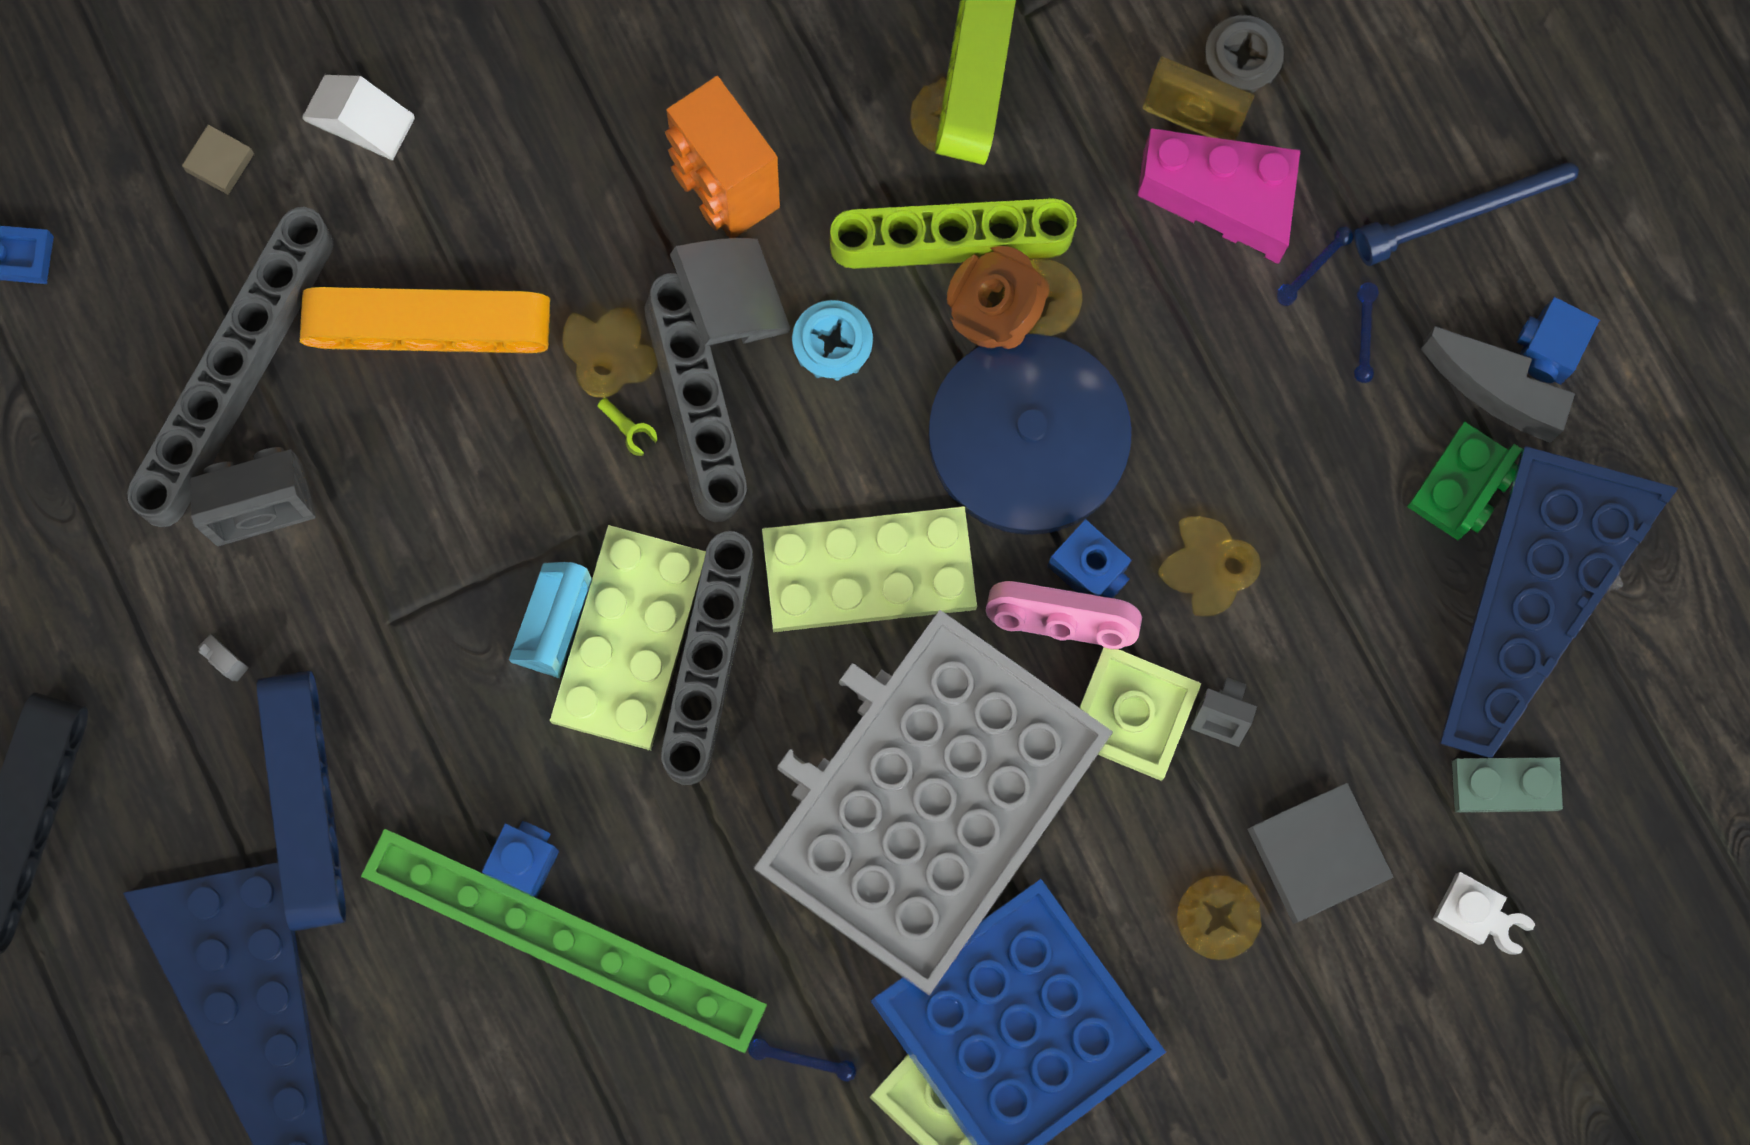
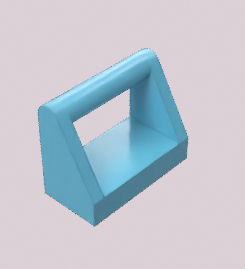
M572 562L543 563L509 657L511 663L560 679L592 581L587 568Z

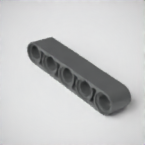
M667 273L658 277L653 282L645 305V317L695 506L705 519L713 522H723L730 519L737 512L747 492L746 479L710 345L703 346L678 275L676 273ZM662 296L674 297L680 302L682 308L676 311L667 310L660 305L658 298ZM681 342L692 348L695 356L690 358L678 357L672 352L670 345ZM693 389L700 391L705 396L707 404L703 406L691 405L685 400L683 392ZM700 437L712 438L717 442L720 452L706 454L697 447L695 440ZM716 484L725 486L730 490L733 500L728 503L715 501L711 497L708 487Z
M725 531L717 534L707 547L662 746L661 761L667 775L673 781L682 785H692L700 782L707 775L710 768L754 569L753 550L750 542L742 534L735 531ZM728 548L740 550L745 556L743 563L733 570L723 569L716 563L718 554ZM717 597L729 599L734 605L732 613L722 620L710 618L705 613L707 604ZM704 647H715L722 652L723 658L716 668L703 670L694 664L696 653ZM695 696L707 698L712 704L709 715L699 721L690 720L683 714L685 703ZM684 746H691L700 752L699 764L688 772H681L672 766L674 753Z

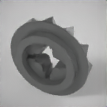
M1239 15L1220 22L1210 33L1205 45V65H1208L1213 73L1214 81H1221L1229 86L1232 92L1241 89L1250 90L1253 93L1258 88L1271 84L1281 69L1284 59L1283 44L1278 33L1267 22L1253 16ZM1249 39V54L1256 58V60H1248L1246 65L1242 67V70L1237 69V56L1230 53V51L1238 52L1241 45H1244L1245 40Z

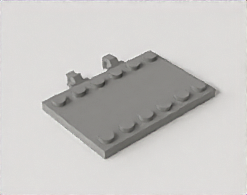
M941 610L935 615L892 676L881 670L874 679L852 663L839 680V685L848 686L858 694V699L864 702L858 710V713L863 717L831 761L823 758L818 767H815L811 763H805L793 754L791 749L781 760L778 770L798 784L792 795L801 803L754 867L756 872L927 995H930L1113 733V731Z

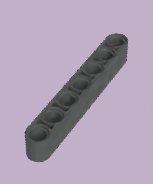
M297 207L288 211L283 216L133 477L127 491L128 502L131 508L151 525L158 527L171 526L183 516L191 502L190 478L203 475V470L214 462L300 310L303 290L313 287L329 259L334 247L333 237L320 214L315 210L307 207ZM306 229L318 230L312 242L302 245L295 243L300 232ZM285 271L293 272L292 280L288 285L281 288L271 287L272 280L277 274ZM260 314L268 315L267 324L262 329L254 332L247 331V324L252 317ZM238 357L243 358L242 368L237 373L229 376L222 375L223 366L228 360ZM209 401L218 402V408L213 417L207 420L197 419L198 410L204 403ZM183 445H191L193 447L192 455L187 462L179 465L172 464V457L177 448ZM166 489L167 498L165 503L157 509L148 510L147 500L152 492Z

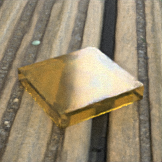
M1161 56L1154 71L1143 108L1147 112L1206 137L1236 141L1255 95Z

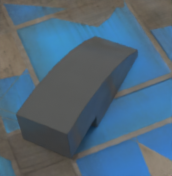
M1434 327L1424 339L1421 350L1438 371L1463 395L1492 416L1519 431L1549 443L1564 431L1575 393L1527 378L1532 358L1438 327Z

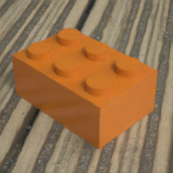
M718 75L666 109L669 129L665 131V134L672 145L668 149L669 155L675 163L671 166V170L686 192L694 189L701 198L703 204L699 208L715 231L723 228L729 238H736L780 208L778 156Z

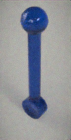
M1348 227L1338 228L1334 233V240L1291 284H1285L1279 288L1276 295L1277 301L1284 306L1293 304L1298 295L1297 291L1341 246H1347L1352 243L1354 238L1352 230Z
M1370 282L1362 284L1357 292V298L1362 303L1360 365L1355 368L1354 375L1355 379L1360 383H1368L1374 377L1373 368L1370 366L1372 303L1378 297L1379 291L1377 286Z
M763 1039L753 1040L748 1049L750 1056L756 1060H763L769 1057L835 1073L842 1081H850L857 1074L856 1065L852 1061L844 1060L840 1063L802 1055L770 1047Z

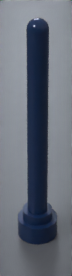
M1566 162L1393 226L1387 223L1380 225L1378 222H1373L1356 228L1354 240L1357 251L1367 266L1385 261L1390 258L1392 252L1397 250V245L1572 182L1578 177V167L1574 163Z

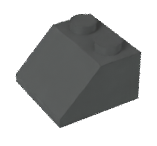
M281 447L264 449L253 455L254 460L234 465L233 462L216 463L206 467L203 470V475L190 478L193 525L218 547L315 519L316 515L302 463L291 449L286 451Z

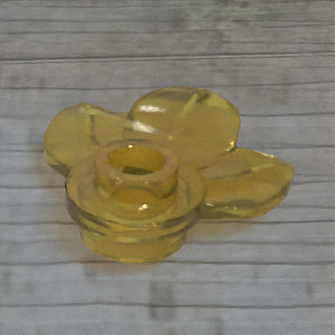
M627 307L613 309L603 315L597 324L578 313H572L566 321L562 339L563 349L577 364L576 378L579 385L591 396L598 398L608 397L620 391L624 383L644 382L654 374L658 366L654 348L639 344L641 327L638 317L632 309ZM603 366L608 368L611 373L602 376L597 374L593 367Z
M1200 516L1183 518L1179 522V528L1186 548L1170 556L1159 568L1158 575L1172 589L1183 593H1193L1192 610L1195 616L1218 615L1232 605L1237 591L1246 589L1255 582L1261 569L1260 557L1249 543L1242 540H1233L1221 522ZM1229 558L1238 559L1243 565L1242 573L1231 574L1225 567L1226 560Z

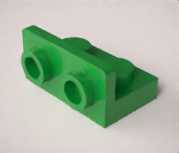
M1464 422L1429 472L1407 508L1456 540L1463 537L1470 529L1478 533L1495 509L1488 502L1498 488L1505 492L1513 482L1518 466L1514 462L1521 453L1522 448L1514 443L1506 449Z

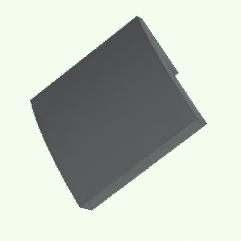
M728 238L679 245L673 249L670 256L704 347L739 338L742 339L744 344L789 333L791 328L758 239Z
M1348 783L1248 828L1250 836L1293 924L1393 878Z

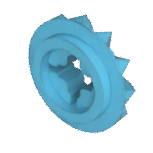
M828 300L812 305L800 315L793 329L792 344L800 366L812 372L816 378H833L838 381L844 376L857 373L870 357L873 334L867 318L860 310L843 301ZM840 323L841 341L847 344V347H844V349L835 347L833 352L829 353L828 357L825 358L824 342L818 339V336H821V334L830 336Z

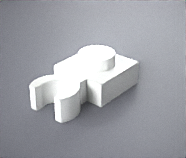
M1462 872L1455 874L1433 917V920L1478 945L1484 944L1488 934H1491L1500 950L1514 955L1520 954L1523 947L1510 940L1508 936L1509 928L1514 924L1521 929L1529 931L1533 930L1535 926L1533 920L1524 914L1514 913L1506 915L1501 912L1507 897Z

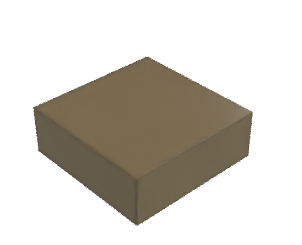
M208 125L182 167L187 173L229 195L254 156V152L247 145Z

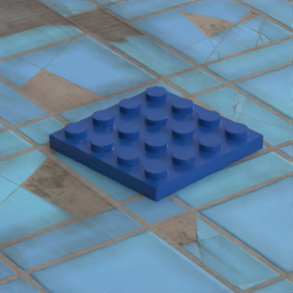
M1042 879L980 922L930 995H927L903 977L871 1000V1003L971 1145H1045L1166 1053Z

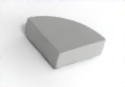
M211 634L198 646L200 649L198 652L206 657L219 672L231 681H238L249 669L248 666Z

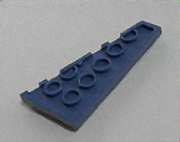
M1526 446L1522 449L1439 744L1487 758L1494 756L1541 684L1548 678L1557 665L1559 658L1615 581L1626 561L1644 539L1655 519L1678 489L1677 487Z
M267 864L124 892L123 894L252 1144L328 1145L295 931L289 929L285 916L279 864Z

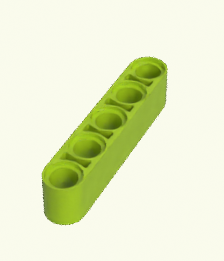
M960 0L935 144L936 154L985 165L995 131L1016 0Z
M1060 199L854 209L840 213L832 222L830 250L832 257L838 264L853 269L962 263L974 254L980 258L986 253L994 252L990 248L996 246L1015 248L1030 259L1051 258L1060 256L1069 248L1075 232L1077 218L1073 208ZM1049 220L1056 221L1061 224L1065 232L1058 236H1049L1041 230L1040 224ZM998 223L1007 224L1014 230L1015 235L1011 238L1001 239L994 236L989 228ZM948 226H955L965 233V237L956 242L948 241L941 236L940 230ZM897 229H907L916 238L911 243L903 245L894 242L889 235ZM853 231L863 235L866 240L858 247H848L839 239L843 234Z

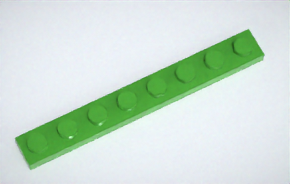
M384 829L361 876L744 1054L767 1007V1004L387 829Z

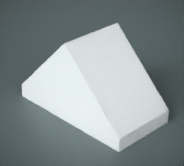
M324 75L302 117L304 121L391 160L394 159L415 119L414 114L363 77L347 75Z

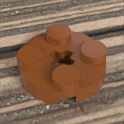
M996 246L990 248L994 252L986 253L980 258L974 254L960 265L948 287L947 304L952 307L953 319L951 321L954 328L968 340L981 347L995 348L1002 346L1003 348L1011 349L1022 343L1025 335L1039 320L1050 288L1048 281L1042 276L1038 266L1024 253L1012 247ZM1003 286H1005L1003 300L997 306L992 307V302L988 300L989 294L992 291L999 293Z

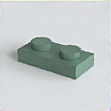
M1560 757L1468 758L1452 761L1455 812L1559 811L1563 809Z

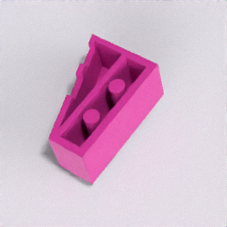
M1151 128L1143 153L1138 196L1193 223L1195 220L1223 233V238L1234 243L1240 241L1266 254L1265 258L1279 264L1289 246L1300 150Z

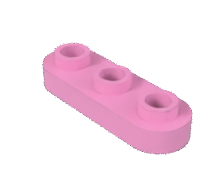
M1004 581L995 584L989 592L986 605L988 618L1001 629L1046 635L1058 640L1092 643L1109 649H1120L1135 643L1139 637L1142 621L1140 611L1134 605L1123 600L1014 581Z

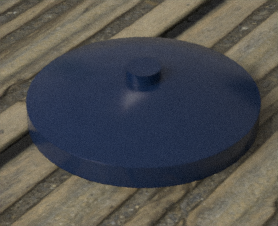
M1026 334L1022 343L1015 348L1006 349L1002 346L986 348L979 346L964 356L952 368L942 382L932 406L929 422V449L934 469L944 489L959 507H965V512L990 527L1005 532L1029 535L1046 534L1068 528L1084 520L1094 513L1112 494L1123 474L1130 453V414L1123 393L1116 380L1094 356L1079 346L1063 339L1041 334Z

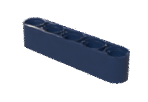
M310 670L258 679L257 698L287 924L291 931L344 923L346 922V902L320 703L314 674Z

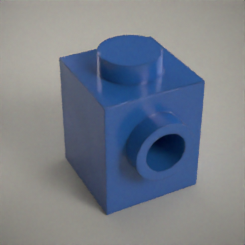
M1554 297L1540 312L1537 319L1532 316L1528 318L1517 338L1516 343L1523 346L1520 355L1532 358L1528 374L1545 383L1556 382L1561 385L1575 371L1600 320Z
M1085 519L1051 556L1047 567L1075 592L1114 598L1130 580L1124 572L1132 560Z
M525 821L521 822L518 829L505 824L482 873L537 898L559 850L547 843L551 834Z

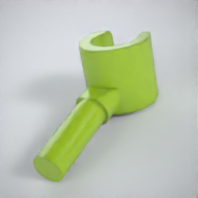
M603 398L598 403L597 407L627 436L626 446L632 454L637 456H643L644 454L632 442V436L637 432H645L653 442H657L656 431L650 425L645 423L635 424L607 398Z

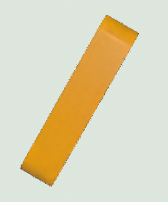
M313 287L303 290L300 343L322 349L539 353L548 350L550 298L540 293L520 291Z

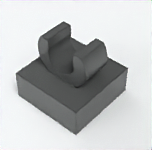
M1227 677L1223 689H1220L1219 692L1207 689L1195 712L1190 729L1239 747L1252 725L1257 706L1242 701L1246 684Z

